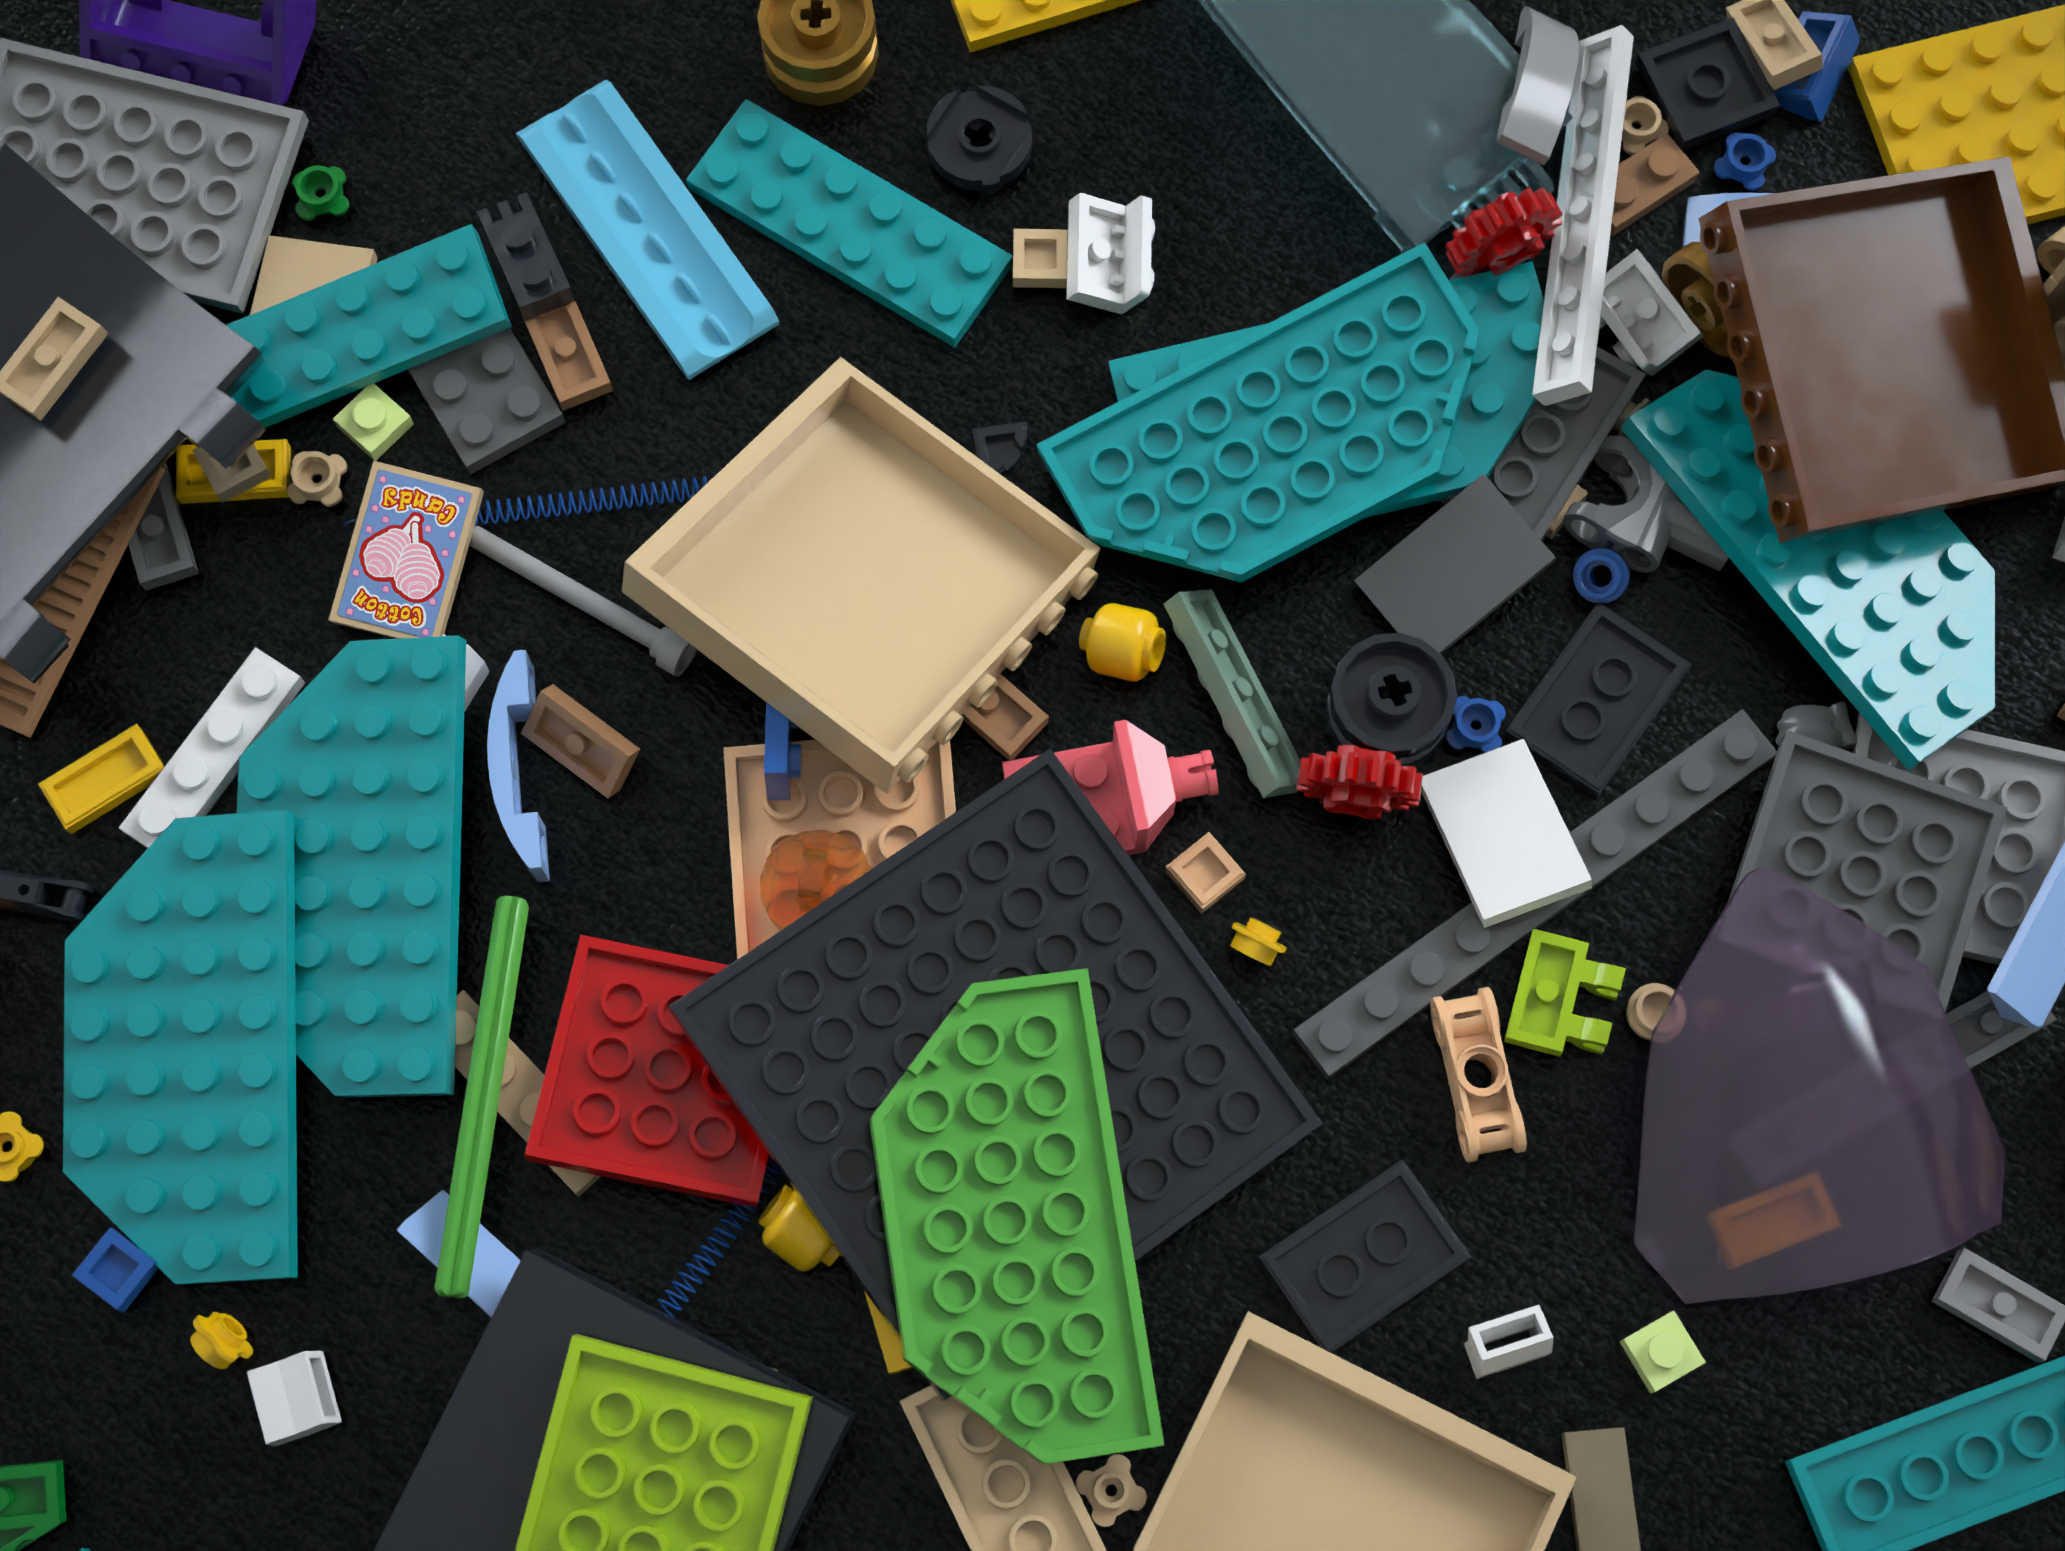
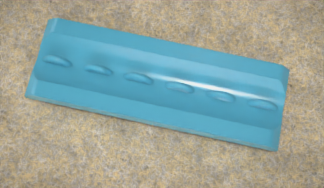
M609 81L601 82L574 98L561 109L544 116L516 133L521 144L688 380L779 325V320L769 302Z

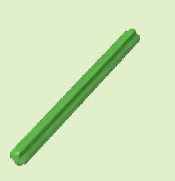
M501 896L496 900L435 1281V1291L438 1295L448 1298H465L469 1294L529 911L526 900L515 896Z

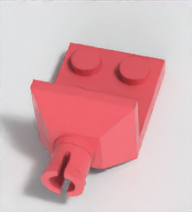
M1127 720L1114 722L1112 742L1054 752L1128 855L1147 851L1174 815L1176 802L1196 796L1218 794L1216 769L1211 770L1214 760L1210 750L1176 758L1173 756L1167 757L1165 746ZM1038 756L1002 762L1004 779Z

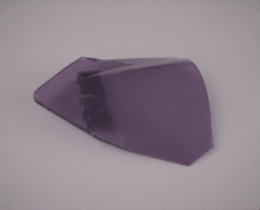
M1757 868L1747 873L1737 886L1652 1031L1644 1096L1634 1245L1685 1304L1719 1299L1783 1294L1874 1276L1944 1253L1965 1243L1976 1234L2001 1224L2005 1148L1950 1027L1928 967L1866 924L1773 868Z

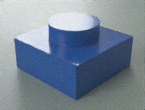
M110 1227L72 1276L116 1310L124 1313L159 1268L156 1266L157 1262L144 1253L119 1231Z

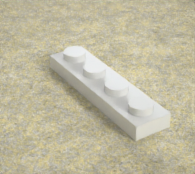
M255 647L120 825L119 829L148 849L175 818L206 816L237 775L239 757L288 707L303 687L305 682L301 676Z

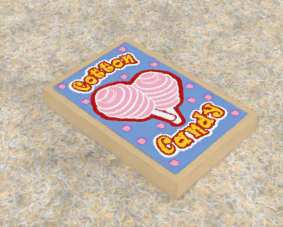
M373 461L329 621L334 624L392 639L442 636L446 630L484 491L478 487Z

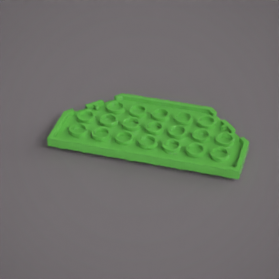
M1088 968L972 983L869 1120L903 1359L1041 1465L1164 1446Z

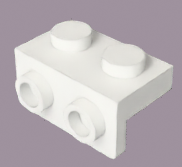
M1079 193L1069 200L1067 300L1123 314L1150 295L1154 283V271L1151 268V242L1155 232L1151 198L1141 195L1127 206Z
M1638 249L1606 273L1599 329L1608 324L1619 341L1612 348L1621 360L1635 368L1640 367L1652 377L1704 337L1703 333Z

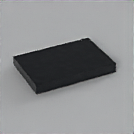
M1598 602L1506 729L1503 736L1513 743L1524 739L1533 757L1597 799L1692 664Z
M1402 1159L1260 1255L1258 1261L1316 1346L1333 1353L1463 1264L1471 1256Z

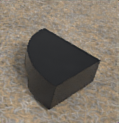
M1027 421L973 429L976 457L1003 477H1006L1018 465L1026 449Z

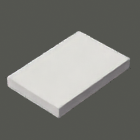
M1524 739L1423 776L1421 792L1484 928L1592 888V879Z

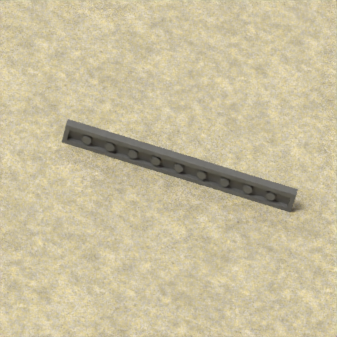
M1742 709L1570 832L1572 840L1592 879L1591 889L1486 928L1483 927L1473 903H1470L1295 1028L1292 1033L1326 1080H1328L1428 1008L1432 997H1443L1531 934L1533 929H1538L1775 758L1777 754L1776 749Z

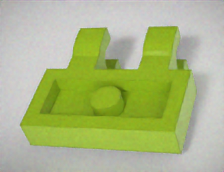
M1533 929L1504 1042L1561 1057L1565 1041H1568L1581 1049L1603 1055L1604 1049L1608 1044L1612 1023L1572 1014L1578 987L1585 988L1588 992L1616 1001L1617 995L1621 990L1626 968L1586 960L1589 947L1587 942Z

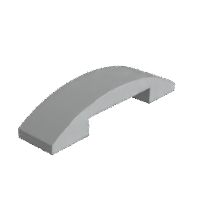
M1525 6L1520 14L1515 45L1521 47V54L1514 91L1502 109L1496 142L1545 165L1556 143L1572 94L1579 58V40L1574 29Z

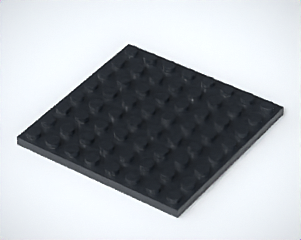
M1051 748L669 1006V1011L900 1342L901 1338L869 1120L972 983L1088 968L1135 1261L1323 1124ZM926 1378L942 1402L951 1397Z

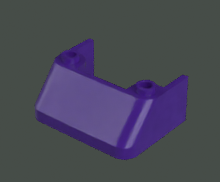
M79 0L80 56L106 64L284 106L289 98L315 26L316 0H265L261 11V22L169 0Z

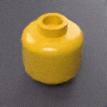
M1108 603L1098 610L1094 618H1087L1084 621L1079 636V647L1081 650L1086 651L1088 665L1094 672L1136 682L1144 678L1149 671L1154 672L1160 666L1166 647V633L1163 628L1159 627L1157 618L1151 612L1121 604Z
M784 1185L770 1201L758 1221L764 1227L762 1233L763 1244L799 1271H808L814 1268L820 1261L830 1266L838 1258L839 1253L795 1190L788 1185Z

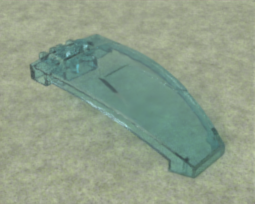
M1198 0L1278 99L1375 210L1376 215L1373 219L1403 253L1424 242L1425 244L1452 223L1457 229L1466 227L1464 221L1472 212L1470 208L1475 204L1482 209L1494 202L1499 195L1508 192H1515L1518 197L1522 192L1510 177L1514 172L1533 192L1540 188H1545L1547 193L1554 192L1555 188L1551 178L1544 172V169L1538 162L1496 142L1502 109L1514 91L1520 56L1468 0ZM1566 111L1560 132L1573 119L1568 111Z

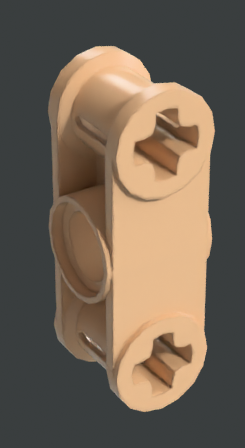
M1489 987L1479 988L1477 995L1444 1001L1441 996L1432 997L1430 999L1432 1024L1437 1042L1442 1051L1456 1113L1458 1139L1466 1162L1477 1161L1479 1154L1512 1148L1515 1153L1525 1152L1527 1142L1524 1122L1513 1092L1500 1035L1498 1010L1491 989ZM1477 1060L1489 1068L1491 1073L1489 1087L1477 1088L1467 1081L1464 1075L1466 1062ZM1498 1128L1501 1129V1131H1495V1132H1490V1133H1485V1134H1481V1133H1480V1132H1483V1131H1488V1130H1493V1129H1498Z

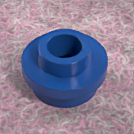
M1596 548L1586 552L1579 558L1574 567L1573 580L1577 591L1582 597L1593 603L1600 602L1604 604L1616 600L1625 592L1630 580V571L1627 562L1618 552L1609 548ZM1598 565H1604L1611 571L1612 578L1608 585H1600L1595 581L1594 570Z

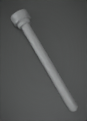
M474 526L469 544L470 547L650 649V656L656 659L658 667L678 677L685 672L694 659L698 649L670 628L664 627L659 629L487 530Z

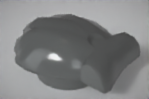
M1844 701L1836 703L1831 707L1819 705L1794 706L1785 710L1782 718L1777 722L1779 734L1776 738V744L1778 747L1782 736L1787 730L1840 749H1851L1857 744V735L1850 723L1847 704Z

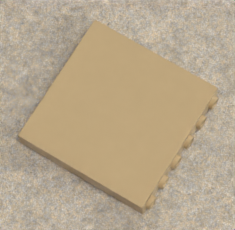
M840 357L625 561L622 592L888 794L901 779L908 783L917 776L929 757L926 752L937 741L944 745L955 735L964 720V717L961 715L971 704L979 708L988 700L998 684L996 678L1006 667L1011 671L1019 667L1032 648L1030 641L1039 632L1045 636L1048 635L1059 623L1066 610L1063 606L1072 597L1080 600L1088 593L1098 577V573L1093 569L1101 548Z
M1248 1311L1132 1551H1544L1577 1477Z

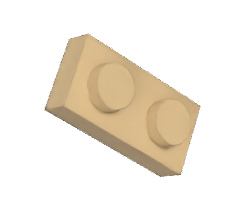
M1742 0L1726 7L1727 20L1734 17L1773 90L1823 69L1822 53L1785 0Z
M58 297L1 369L0 394L41 421L109 333L99 323Z

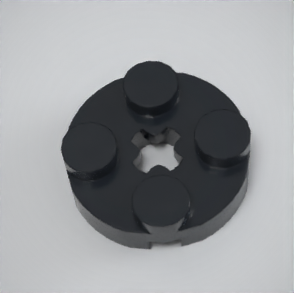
M976 86V91H967L959 94V90L949 93L938 102L928 119V159L945 180L957 187L977 190L984 195H992L999 192L1004 184L1014 180L1024 170L1032 152V130L1028 121V114L1017 98L1000 88ZM983 129L990 132V144L984 147L972 146L970 139L966 136L969 132L978 135Z

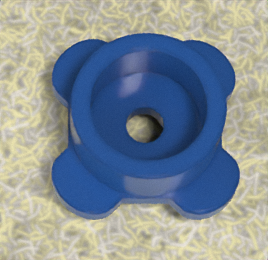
M1739 132L1730 134L1725 141L1727 150L1724 156L1717 159L1714 164L1716 175L1721 179L1732 178L1739 181L1749 191L1760 189L1765 182L1763 173L1766 167L1772 165L1776 159L1775 150L1757 135ZM1740 159H1747L1750 164L1743 165Z
M1466 696L1457 697L1452 714L1454 716L1453 725L1446 734L1448 745L1455 750H1462L1465 747L1477 748L1483 754L1500 748L1502 740L1498 736L1501 721L1504 720L1506 715L1504 707L1497 701H1488L1481 698L1469 699ZM1478 721L1481 724V728L1479 730L1472 729L1471 722Z

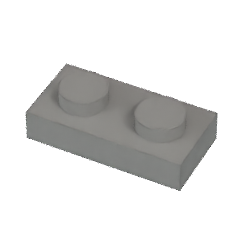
M1966 1248L1957 1251L1932 1300L1933 1303L2037 1363L2046 1360L2065 1323V1305Z

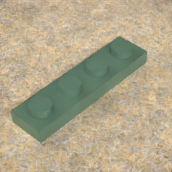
M1212 589L1178 592L1166 601L1164 606L1173 622L1175 634L1184 643L1197 668L1199 681L1208 690L1222 717V724L1226 733L1233 739L1247 766L1250 780L1259 789L1263 798L1298 792L1297 782L1300 759Z

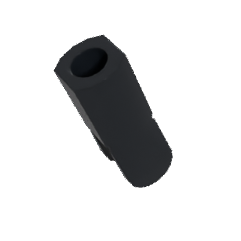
M0 870V909L80 924L87 916L83 913L87 896L94 895L95 887L74 880L47 878ZM54 890L64 892L60 908L50 906Z

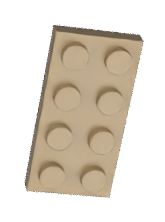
M932 1386L900 1401L971 1551H1107L1064 1462L1041 1465L953 1397L942 1402Z

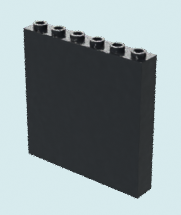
M540 1248L525 1250L374 1551H515L572 1335L587 1336L813 1397L774 1551H789L857 1413Z

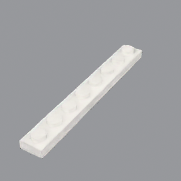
M1623 25L1579 41V58L1569 103L1557 205L1563 213V216L1560 217L1563 223L1561 226L1553 229L1555 236L1552 238L1532 393L1544 406L1592 392L1634 38Z

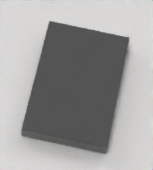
M1483 473L1357 577L1354 582L1397 633L1422 639L1442 654L1556 561V557Z

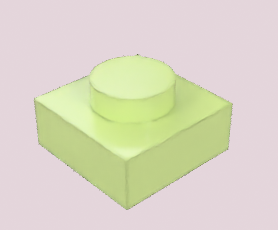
M374 383L368 385L333 418L336 426L374 461L414 425L410 415Z
M1674 1310L1620 1341L1651 1394L1706 1363Z

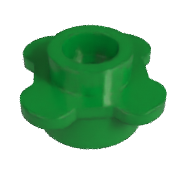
M317 165L311 166L295 175L293 186L299 196V202L295 209L301 219L310 221L321 214L331 213L334 216H341L346 213L349 208V201L343 195L342 185L346 182V175L342 169L335 166L328 168ZM321 190L326 191L323 197L316 196L317 192Z

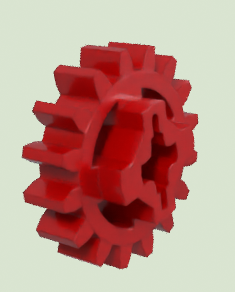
M1526 188L1518 197L1515 192L1501 194L1494 202L1482 209L1472 211L1464 221L1466 227L1455 230L1452 233L1455 239L1446 243L1448 250L1446 255L1458 276L1467 277L1492 271L1494 276H1499L1510 271L1525 260L1535 258L1545 247L1542 241L1553 238L1555 236L1553 229L1562 225L1563 222L1560 217L1563 216V213L1550 192L1547 193L1545 188H1540L1534 193L1531 188Z
M1356 745L1338 746L1337 753L1327 751L1326 756L1312 753L1309 755V758H1301L1297 791L1304 792V797L1320 798L1319 803L1324 804L1323 808L1331 813L1350 814L1363 819H1380L1382 812H1392V808L1407 811L1409 806L1417 807L1419 805L1423 774L1417 773L1414 766H1401V761L1396 760V756L1390 752L1363 749Z

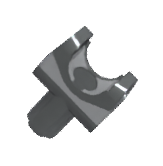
M1623 436L1606 437L1598 449L1594 460L1602 470L1610 474L1609 478L1619 484L1625 494L1626 503L1615 506L1600 503L1598 506L1590 502H1574L1569 506L1563 523L1567 531L1590 549L1609 548L1618 552L1627 562L1629 569L1637 572L1648 573L1658 569L1667 547L1720 571L1728 559L1726 553L1631 440Z

